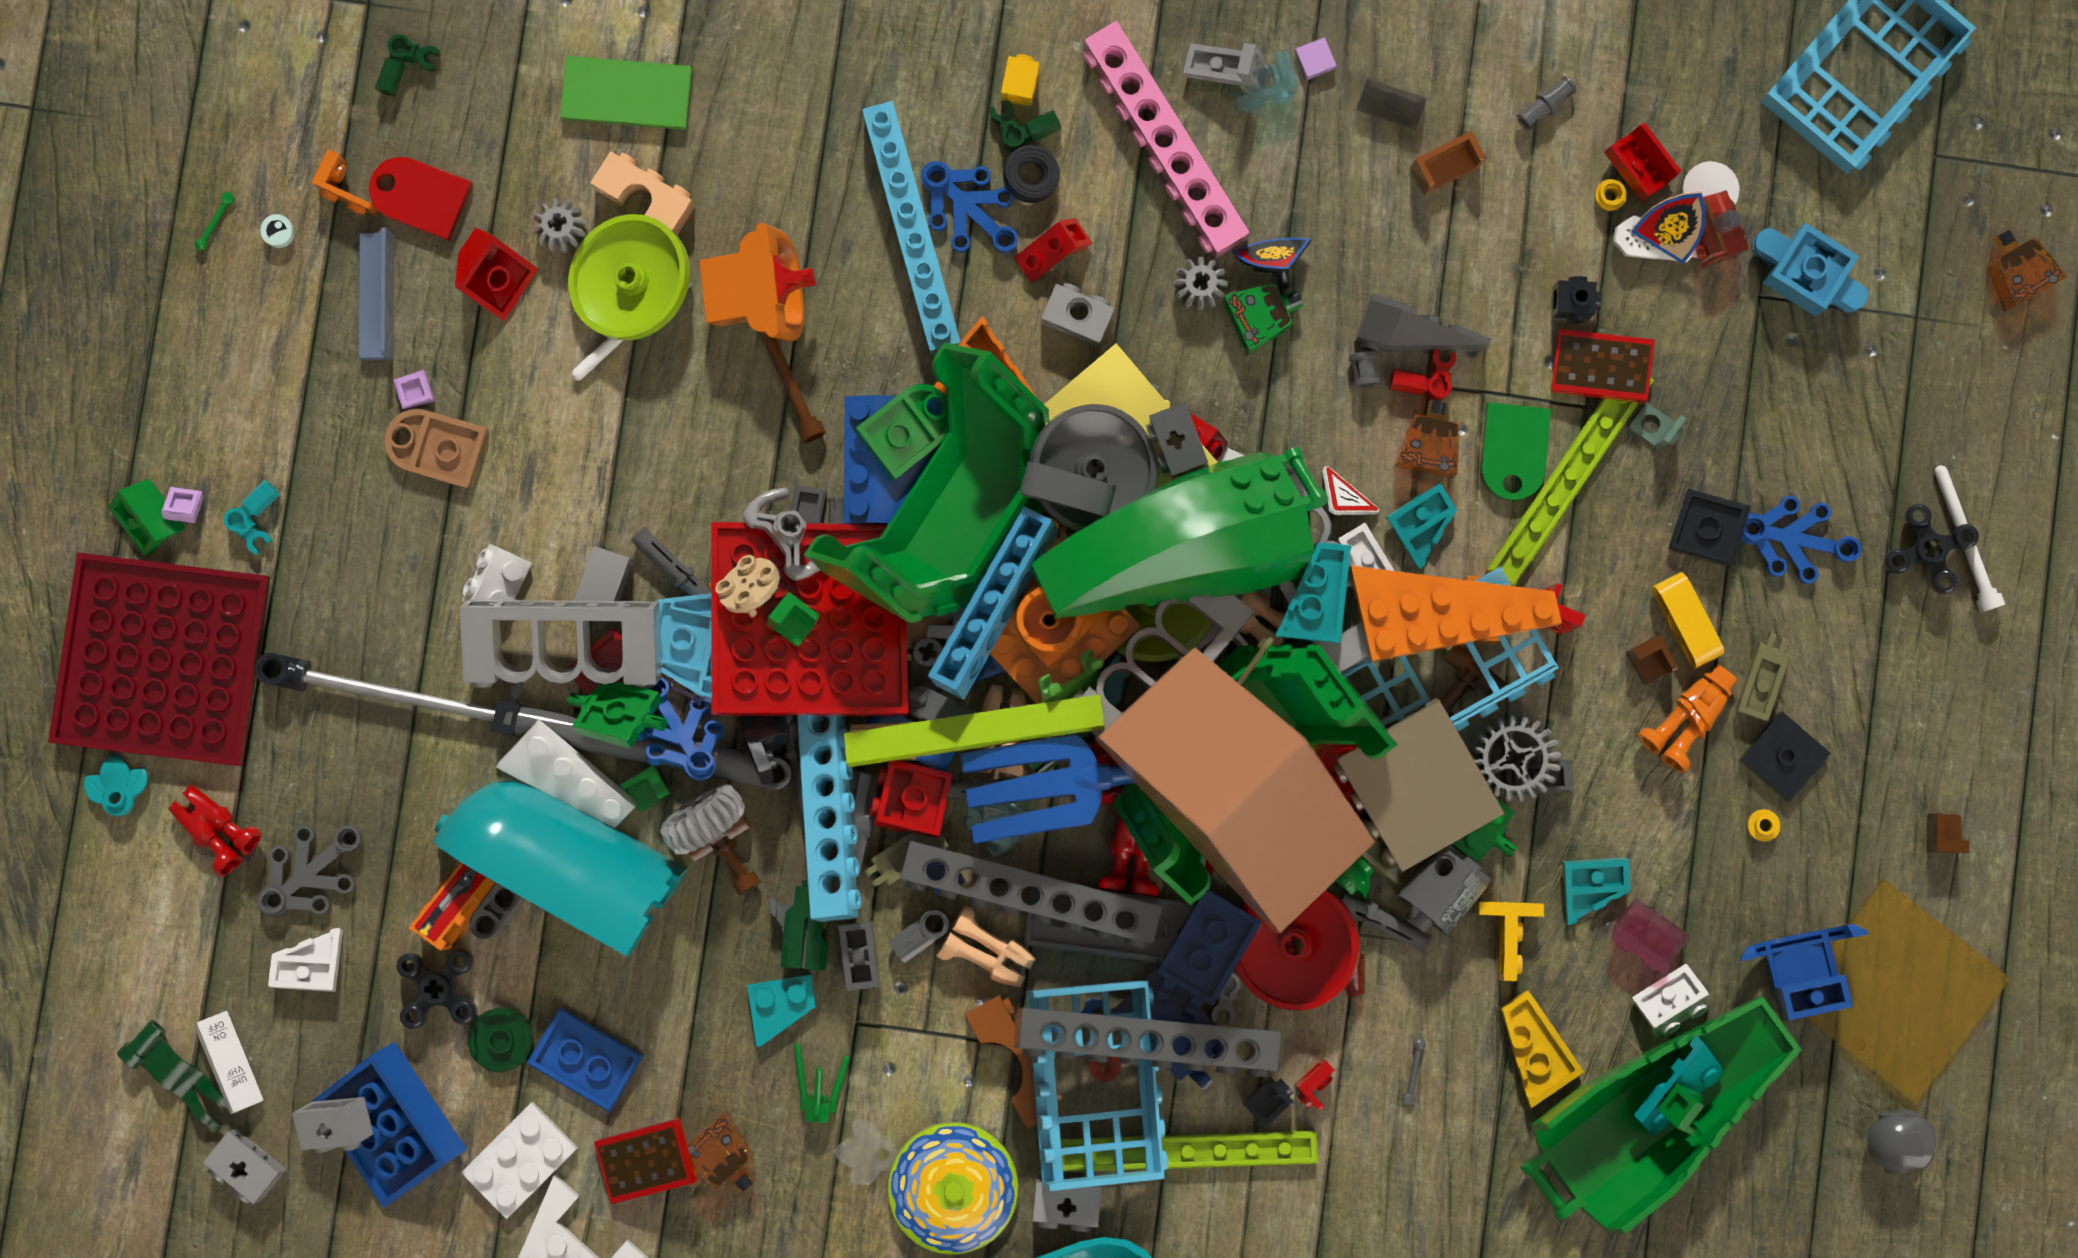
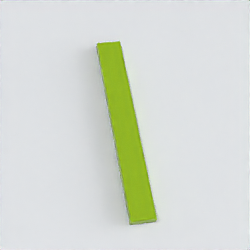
M1651 377L1649 387L1654 381V379H1652ZM1602 398L1486 569L1488 573L1501 566L1511 586L1517 584L1638 405V402Z
M1099 694L844 733L846 764L848 767L1106 729L1102 697Z
M1316 1130L1178 1134L1161 1137L1162 1151H1166L1168 1158V1169L1318 1164ZM1121 1136V1142L1143 1139V1136ZM1091 1137V1145L1114 1143L1113 1137ZM1060 1138L1061 1148L1084 1146L1083 1138ZM1144 1146L1122 1149L1124 1170H1146ZM1114 1150L1092 1152L1093 1171L1116 1170ZM1085 1154L1062 1155L1063 1172L1086 1171Z

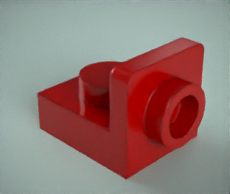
M1323 1058L1295 1083V1086L1300 1090L1296 1096L1308 1109L1315 1106L1321 1111L1324 1108L1312 1092L1315 1089L1318 1091L1323 1090L1333 1080L1331 1074L1335 1069Z

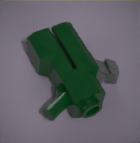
M802 880V886H796L793 903L780 905L775 898H772L769 903V912L782 925L784 932L781 967L826 971L829 942L822 936L824 922L810 918L808 880Z

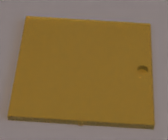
M1881 880L1848 923V925L1855 924L1866 929L1869 934L1832 941V950L1838 974L1846 975L1853 1007L1804 1018L1908 1100L1916 1104L1959 1046L1966 1042L1965 1038L2011 978L1886 880Z

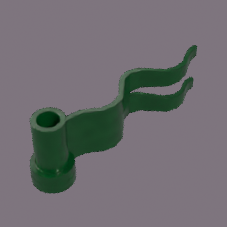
M150 1020L130 1043L126 1042L117 1051L118 1057L133 1069H137L142 1065L161 1086L182 1098L196 1118L215 1132H218L221 1126L204 1110L192 1086L195 1085L211 1101L228 1109L223 1095L218 1092L210 1079L201 1070L184 1061L161 1038L166 1033L165 1029L156 1021Z

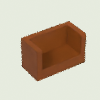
M1469 131L1416 158L1410 169L1425 196L1479 169L1486 157L1473 132Z

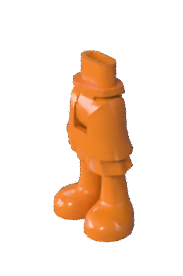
M1717 665L1711 673H1705L1702 679L1695 682L1687 691L1680 695V698L1676 700L1677 707L1655 730L1644 728L1639 731L1637 738L1651 753L1658 755L1673 733L1687 719L1688 726L1660 756V759L1666 765L1685 774L1690 767V760L1686 756L1687 751L1697 737L1705 739L1706 731H1711L1713 723L1722 712L1727 699L1732 695L1731 689L1738 679L1724 667Z

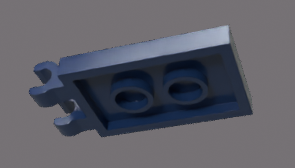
M1208 890L1198 901L1158 969L1157 973L1165 978L1155 993L1154 998L1166 1004L1173 990H1177L1190 998L1181 1014L1194 1021L1204 1002L1214 1006L1262 922Z
M1157 966L1142 980L1148 981V987L1152 988L1153 995H1155L1165 978L1157 973L1159 969ZM1175 989L1166 1004L1154 998V1004L1150 1006L1151 1019L1216 1025L1201 1009L1194 1021L1182 1015L1181 1013L1190 998ZM1131 992L1112 1011L1113 1014L1133 1012ZM1181 1036L1177 1037L1173 1042L1174 1052L1180 1055L1186 1049V1041ZM1213 1039L1209 1040L1205 1045V1053L1211 1058L1218 1051V1045ZM1172 1062L1171 1068H1168L1180 1081L1188 1074L1203 1090L1213 1082L1204 1071L1185 1070L1184 1063Z

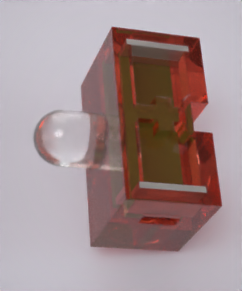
M1727 190L1703 197L1706 207L1705 227L1701 240L1695 248L1702 268L1733 259L1749 249L1746 233L1740 227L1739 215L1736 213L1735 204L1730 199Z

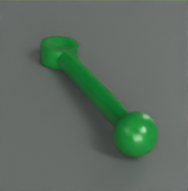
M224 192L221 195V205L202 237L194 243L197 250L202 251L207 248L206 241L225 209L235 202V197L231 192Z

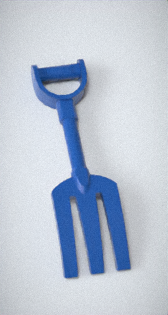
M1077 734L961 754L963 772L966 773L1036 763L1069 761L1068 768L1028 775L966 790L969 808L1064 796H1074L1075 803L972 825L973 841L976 844L1089 825L1099 809L1102 790H1108L1112 786L1135 782L1119 765L1098 764L1092 750Z

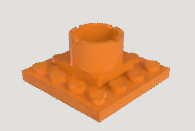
M1057 536L1049 550L1062 542ZM1033 577L990 655L1036 704L1043 703L1042 694L1038 686L1040 678L1049 674L1053 684L1063 685L1084 672L1080 662L1081 654L1091 649L1094 659L1100 658L1104 662L1141 626L1126 610L1100 611V613L1057 618L1053 626H1046L1043 623L1044 618L1047 616L1054 617L1035 577Z

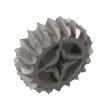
M1515 715L1510 716V726H1507L1504 719L1500 718L1497 720L1500 730L1497 731L1492 725L1487 726L1488 732L1492 735L1490 739L1484 735L1479 736L1478 739L1486 743L1485 748H1474V752L1483 754V759H1475L1474 761L1477 766L1484 765V770L1480 772L1483 777H1489L1486 781L1488 786L1496 785L1493 791L1495 797H1499L1503 790H1506L1505 801L1510 802L1513 799L1514 792L1517 793L1518 802L1525 801V792H1528L1531 799H1537V793L1534 788L1538 787L1540 791L1546 793L1548 788L1543 781L1546 779L1551 783L1556 782V778L1549 775L1550 769L1554 771L1561 770V766L1552 764V759H1559L1562 757V754L1560 752L1551 753L1550 748L1556 747L1559 743L1557 740L1549 742L1545 740L1552 733L1550 729L1544 730L1541 734L1538 732L1542 725L1540 721H1536L1529 728L1530 718L1527 716L1522 718L1521 725H1518V719ZM1512 733H1527L1539 744L1523 749L1514 740ZM1503 738L1506 750L1505 755L1492 764L1493 750L1499 740ZM1514 750L1519 754H1529L1525 756V761H1522L1524 764L1521 768L1517 764H1505L1510 762V757H1513L1511 754ZM1543 754L1542 768L1536 778L1532 780L1529 764L1538 755ZM1512 769L1516 772L1518 778L1521 779L1523 785H1509L1503 782L1496 773Z
M722 784L711 787L696 797H692L691 800L675 810L663 822L660 830L664 837L663 840L676 854H687L690 851L704 847L718 836L723 835L743 815L745 805L741 801V796L729 784Z

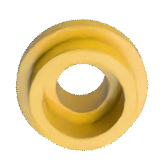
M1615 179L1602 181L1595 190L1596 203L1607 211L1619 209L1627 198L1625 186ZM1612 191L1615 194V200H1608L1605 197V192Z
M1757 810L1750 815L1747 821V829L1755 840L1766 842L1778 835L1780 821L1777 815L1770 810ZM1763 819L1769 822V829L1766 832L1760 829V822Z

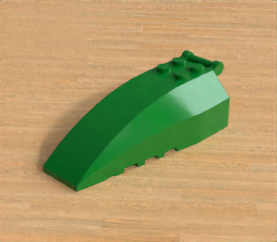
M1299 447L1290 448L1281 455L1257 452L1201 467L1152 490L1059 543L1032 562L1030 569L1055 619L1100 613V611L1125 610L1126 605L1146 603L1147 607L1155 606L1158 601L1178 599V602H1185L1194 596L1210 595V598L1250 593L1302 578L1314 551L1307 511L1324 506L1328 501V496L1316 484L1304 463L1305 456ZM1293 468L1308 495L1300 496L1286 469Z
M1763 996L1758 997L1578 1087L1531 1124L1539 1153L1526 1160L1520 1168L1526 1176L1530 1175L1553 1207V1214L1558 1221L1566 1219L1577 1209L1581 1208L1607 1233L1626 1234L1675 1195L1700 1166L1699 1163L1705 1156L1719 1145L1720 1139L1733 1125H1736L1741 1120L1742 1114L1754 1101H1757L1763 1095L1766 1087L1778 1078L1802 1049ZM1697 1036L1705 1043L1724 1070L1714 1085L1707 1087L1700 1093L1703 1096L1701 1103L1704 1107L1693 1122L1703 1131V1134L1698 1138L1677 1129L1670 1122L1664 1130L1658 1131L1652 1137L1634 1114L1657 1085L1668 1082L1674 1072L1671 1067L1678 1058L1683 1061L1693 1050L1689 1044ZM1546 1162L1572 1197L1567 1202H1564L1540 1167Z

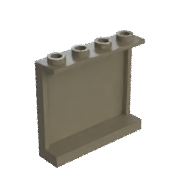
M1437 698L1427 702L1425 708L1387 729L1398 745L1378 759H1370L1361 752L1358 746L1341 756L1339 753L1335 755L1338 764L1333 767L1342 783L1349 780L1355 791L1349 794L1359 811L1365 808L1371 818L1366 824L1375 839L1381 836L1387 846L1382 850L1391 867L1397 864L1402 872L1505 814Z

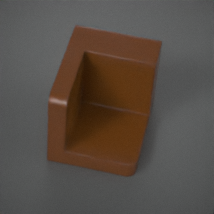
M1662 635L1655 636L1626 651L1643 684H1648L1679 669Z
M1927 814L1926 852L1969 853V840H1961L1960 815Z

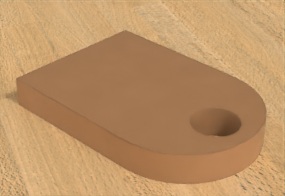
M411 409L400 413L390 422L385 433V448L392 462L407 472L470 490L489 429L431 411ZM403 428L408 429L411 434L409 442L405 445H397L394 438L396 432Z

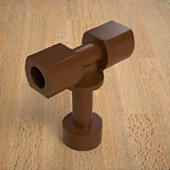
M1461 645L1453 646L1443 658L1457 670L1455 677L1458 679L1457 683L1441 701L1449 718L1454 715L1451 709L1468 688L1472 691L1480 688L1488 696L1493 694L1479 666L1472 661V654ZM1488 669L1499 690L1502 689L1506 682L1492 670Z
M744 814L723 835L718 836L704 847L689 852L694 862L699 861L711 852H713L715 857L722 855L737 879L732 885L738 895L743 894L761 882L755 871L748 874L732 848L737 844L735 838L751 828Z

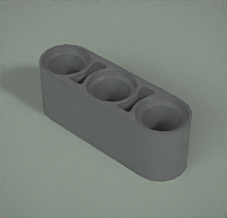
M1027 462L1019 494L1103 518L1110 513L1116 486L1050 466Z
M496 883L470 920L472 934L479 939H492L499 936L526 899L512 892V904L508 907L503 906L499 901V895L507 888ZM486 915L490 916L494 921V928L488 934L483 932L480 927L481 919Z

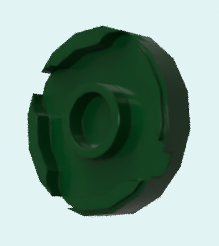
M499 1007L485 1011L476 1019L469 1029L467 1043L471 1056L479 1065L488 1071L503 1073L516 1069L527 1060L533 1049L534 1035L531 1024L523 1014L511 1008Z

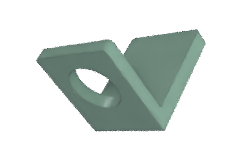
M1645 403L1628 428L1660 450L1667 444L1674 445L1684 431L1680 427L1687 418L1680 415L1676 419L1671 420L1651 404ZM1652 415L1658 419L1659 428L1655 433H1647L1643 430L1641 422L1645 416Z

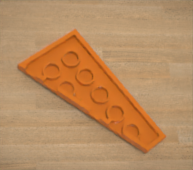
M1359 566L1349 567L1370 663L1557 626L1562 623L1555 591Z

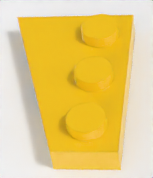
M1528 990L1500 1008L1529 1108H1533L1584 1073V1070Z

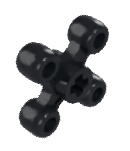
M1914 504L1907 509L1905 522L1915 531L1916 543L1910 549H1893L1889 551L1884 557V567L1892 574H1902L1912 564H1924L1931 571L1930 583L1932 589L1941 595L1950 594L1956 589L1958 579L1955 573L1947 567L1946 557L1953 549L1966 550L1974 547L1978 543L1979 532L1973 525L1962 524L1956 527L1949 535H1939L1931 527L1932 514L1930 509L1924 504ZM1915 511L1923 514L1922 522L1914 520L1913 513ZM1965 531L1970 534L1969 542L1962 541L1960 537L1961 532ZM1931 541L1935 542V549L1939 553L1938 555L1933 554L1931 557H1928L1926 555L1928 550L1923 546L1924 544H1930ZM1894 556L1902 559L1901 567H1895L1892 564ZM1940 577L1948 578L1949 586L1947 588L1939 584Z
M464 948L453 950L447 957L445 967L439 972L428 970L424 965L422 957L416 953L410 952L399 957L396 965L397 972L404 978L416 981L420 992L417 1000L403 1007L400 1012V1021L404 1027L416 1029L423 1026L427 1021L428 1012L436 1005L446 1007L450 1012L452 1020L457 1024L466 1025L475 1020L478 1014L477 1005L470 999L458 996L455 991L457 977L469 972L474 966V956L469 950ZM459 955L465 960L462 967L458 966L456 962ZM408 960H411L414 963V969L412 971H409L407 969L406 965ZM436 982L437 985H443V992L438 994L437 992H432L431 985H435ZM462 1006L468 1009L467 1017H463L460 1014ZM412 1010L418 1015L415 1022L410 1019Z

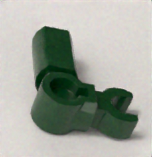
M401 34L392 36L387 45L390 56L384 60L374 89L380 93L395 97L406 67L403 63L414 64V62H417L425 71L434 72L435 66L427 63L425 58L428 55L440 57V50L431 45L423 48L419 47V43L410 41L408 37Z
M1009 100L1005 101L1007 112L1004 115L997 114L993 106L990 107L992 120L1000 125L998 130L1003 139L1004 147L1011 153L1020 147L1026 146V142L1030 140L1035 142L1062 130L1054 110L1024 122L1025 125L1021 127L1018 120L1013 119L1014 109Z

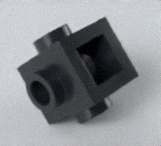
M1573 276L1569 277L1568 281L1558 280L1553 286L1552 318H1566L1567 323L1583 324L1586 323V319L1590 320L1596 314V311L1600 310L1601 292L1597 291V282H1588L1587 277Z

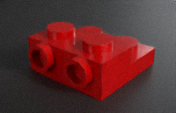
M898 760L888 761L886 767L880 766L876 785L882 786L879 798L873 797L869 816L875 817L873 825L903 833L910 831L938 838L953 774Z

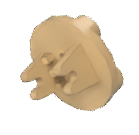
M746 555L738 561L737 566L724 579L717 583L715 590L719 595L720 602L728 611L735 613L743 612L744 614L747 612L753 618L757 614L755 608L761 606L779 590V571L770 560L763 558L755 559L752 555Z

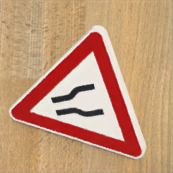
M1328 466L1323 468L1322 472L1328 496L1329 512L1338 516L1376 515L1379 509L1335 471Z

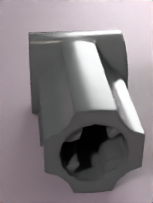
M933 908L888 942L898 958L905 964L940 937L944 936L950 929L951 918L945 910ZM938 915L943 919L944 927L942 931L933 932L928 928L927 920L929 916Z

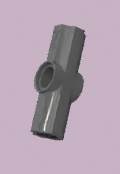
M853 771L850 783V792L855 800V810L852 812V825L855 826L857 831L854 855L858 859L859 871H861L867 839L871 837L875 818L869 816L870 806L873 797L877 798L879 786L876 785L877 775ZM836 848L835 858L838 855V848Z

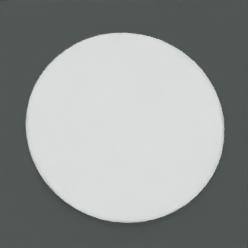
M1713 161L1703 162L1688 172L1683 184V193L1702 191L1704 202H1708L1712 216L1717 217L1730 211L1736 204L1739 197V183L1733 171L1724 164ZM1722 200H1725V211L1721 212L1720 203Z

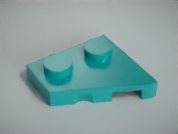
M1437 483L1385 517L1417 569H1421L1426 564V558L1434 545H1437L1445 526L1450 523L1457 508L1442 484Z
M1627 857L1562 861L1565 923L1567 925L1578 922L1577 919L1593 910L1601 909L1610 900L1618 899L1631 891L1630 866Z

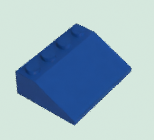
M845 396L844 524H889L941 445L939 444L895 480L892 481L853 429L895 396ZM936 399L928 400L927 409L929 413L935 416L940 415L942 408L939 401Z
M395 1042L370 1055L311 1101L365 1098L373 1135L361 1141L362 1146L345 1152L383 1209L467 1150Z

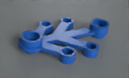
M932 161L925 165L921 172L922 184L931 192V214L928 218L929 227L935 232H941L947 227V217L943 213L944 192L953 201L954 235L951 239V246L955 252L965 253L970 248V239L966 228V214L993 238V246L998 252L1002 254L1013 252L1018 244V236L1015 230L1008 226L999 227L976 205L996 204L1000 208L1010 207L1013 203V196L1007 188L1002 187L997 191H961L953 183L973 182L978 187L987 186L991 180L989 169L984 166H978L975 169L951 170L947 164L941 161ZM978 172H984L987 178L984 181H978L975 175ZM934 173H940L943 178L940 182L936 183L931 180V176ZM1001 193H1007L1010 199L1003 203L998 200V196ZM935 217H941L944 223L941 226H935L932 224V220ZM1002 237H1008L1011 239V244L1004 247L1000 245L999 240ZM958 238H964L967 243L964 247L959 248L955 245V241Z
M1791 495L1782 498L1778 506L1762 516L1757 513H1749L1741 537V541L1745 544L1756 546L1766 561V572L1772 577H1779L1785 574L1788 568L1787 562L1776 555L1768 539L1780 542L1797 568V579L1803 584L1815 582L1819 572L1814 565L1809 563L1799 546L1834 554V557L1843 563L1856 560L1862 551L1860 542L1852 536H1846L1834 541L1801 533L1815 523H1821L1830 518L1831 508L1826 503L1821 502L1813 505L1809 513L1783 529L1770 526L1784 515L1790 516L1798 512L1800 502L1795 496ZM1786 500H1790L1794 504L1792 511L1785 509L1784 503ZM1817 507L1824 509L1825 516L1823 518L1817 517L1815 513ZM1748 524L1755 525L1757 529L1755 535L1748 533ZM1842 545L1849 547L1850 553L1848 556H1844L1841 553L1840 548ZM1774 561L1781 565L1779 573L1774 572L1772 569ZM1805 568L1812 572L1810 580L1805 579L1803 576Z
M661 677L656 685L648 689L659 692L662 701L657 709L662 718L667 719L669 729L664 728L665 730L662 732L647 727L645 728L646 731L640 733L637 740L644 741L650 737L680 746L684 754L666 750L659 743H652L646 748L645 759L651 765H660L666 762L682 767L685 774L693 780L702 781L709 779L716 769V762L711 753L715 743L722 739L723 725L715 720L708 721L704 726V739L700 748L697 749L692 740L700 719L708 713L709 703L701 696L692 698L689 702V713L683 726L667 699L669 684ZM700 705L703 709L698 710L694 706ZM714 729L717 730L718 733L712 734L709 732V730ZM658 752L660 756H652L650 753ZM696 765H701V766H703L704 768H697V767H695V766H696Z

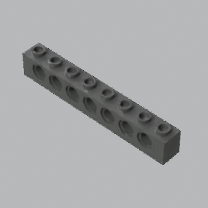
M914 841L909 843L900 879L907 880L905 887L920 891H924L925 886L938 888L937 895L956 899L957 894L969 897L968 903L985 908H987L988 902L1001 905L999 911L1016 916L1019 915L1020 910L1032 913V920L1050 924L1051 918L1064 921L1062 928L1081 932L1082 926L1095 929L1094 936L1113 940L1114 935L1126 937L1125 944L1143 949L1145 943L1153 944L1162 910V906ZM934 861L941 862L946 869L945 876L937 881L930 879L926 872L927 866ZM967 869L975 872L977 876L975 886L969 889L961 887L958 883V875ZM995 878H1003L1008 883V891L1001 897L992 895L989 890V885ZM1027 886H1034L1039 891V900L1033 905H1027L1021 900V892ZM1059 894L1067 895L1071 901L1069 910L1064 913L1056 912L1052 906L1053 899ZM1092 902L1098 903L1102 909L1101 917L1096 921H1089L1084 916V908ZM1121 911H1129L1133 916V923L1128 929H1120L1116 925L1115 918Z
M1017 1007L1014 1047L1023 1048L1022 1055L1042 1057V1051L1045 1050L1055 1051V1058L1074 1060L1075 1053L1088 1054L1087 1061L1107 1062V1056L1120 1057L1119 1064L1139 1065V1060L1145 1059L1152 1060V1067L1171 1068L1172 1062L1184 1063L1185 1070L1203 1071L1204 1065L1216 1066V1072L1235 1074L1236 1068L1248 1069L1247 1075L1267 1077V1071H1278L1281 1032ZM1053 1024L1058 1030V1036L1054 1042L1047 1043L1043 1038V1031L1046 1026ZM1085 1027L1090 1033V1040L1086 1045L1080 1046L1076 1042L1075 1036L1080 1028ZM1117 1030L1122 1035V1043L1118 1048L1112 1049L1108 1044V1037L1111 1032ZM1149 1033L1154 1038V1046L1150 1051L1145 1052L1141 1048L1140 1041L1145 1034ZM1181 1036L1186 1041V1049L1182 1054L1177 1055L1173 1050V1042L1177 1037ZM1213 1039L1218 1045V1051L1215 1056L1209 1058L1205 1053V1045L1209 1040ZM1245 1042L1249 1046L1250 1052L1245 1060H1240L1237 1056V1048L1241 1043Z

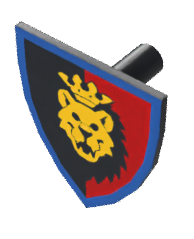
M1311 238L1265 240L1232 250V253L1240 262L1253 267L1254 272L1276 273L1278 288L1287 289L1291 286L1289 271L1311 243Z

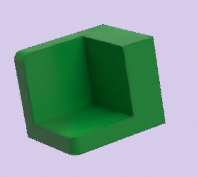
M788 592L771 613L766 625L793 645L800 646L817 624L820 615Z
M655 765L621 784L622 789L627 791L637 801L636 808L639 812L647 810L674 794L659 767Z
M1677 1083L1658 1110L1677 1129L1698 1138L1703 1134V1131L1693 1122L1704 1107L1701 1103L1703 1096Z

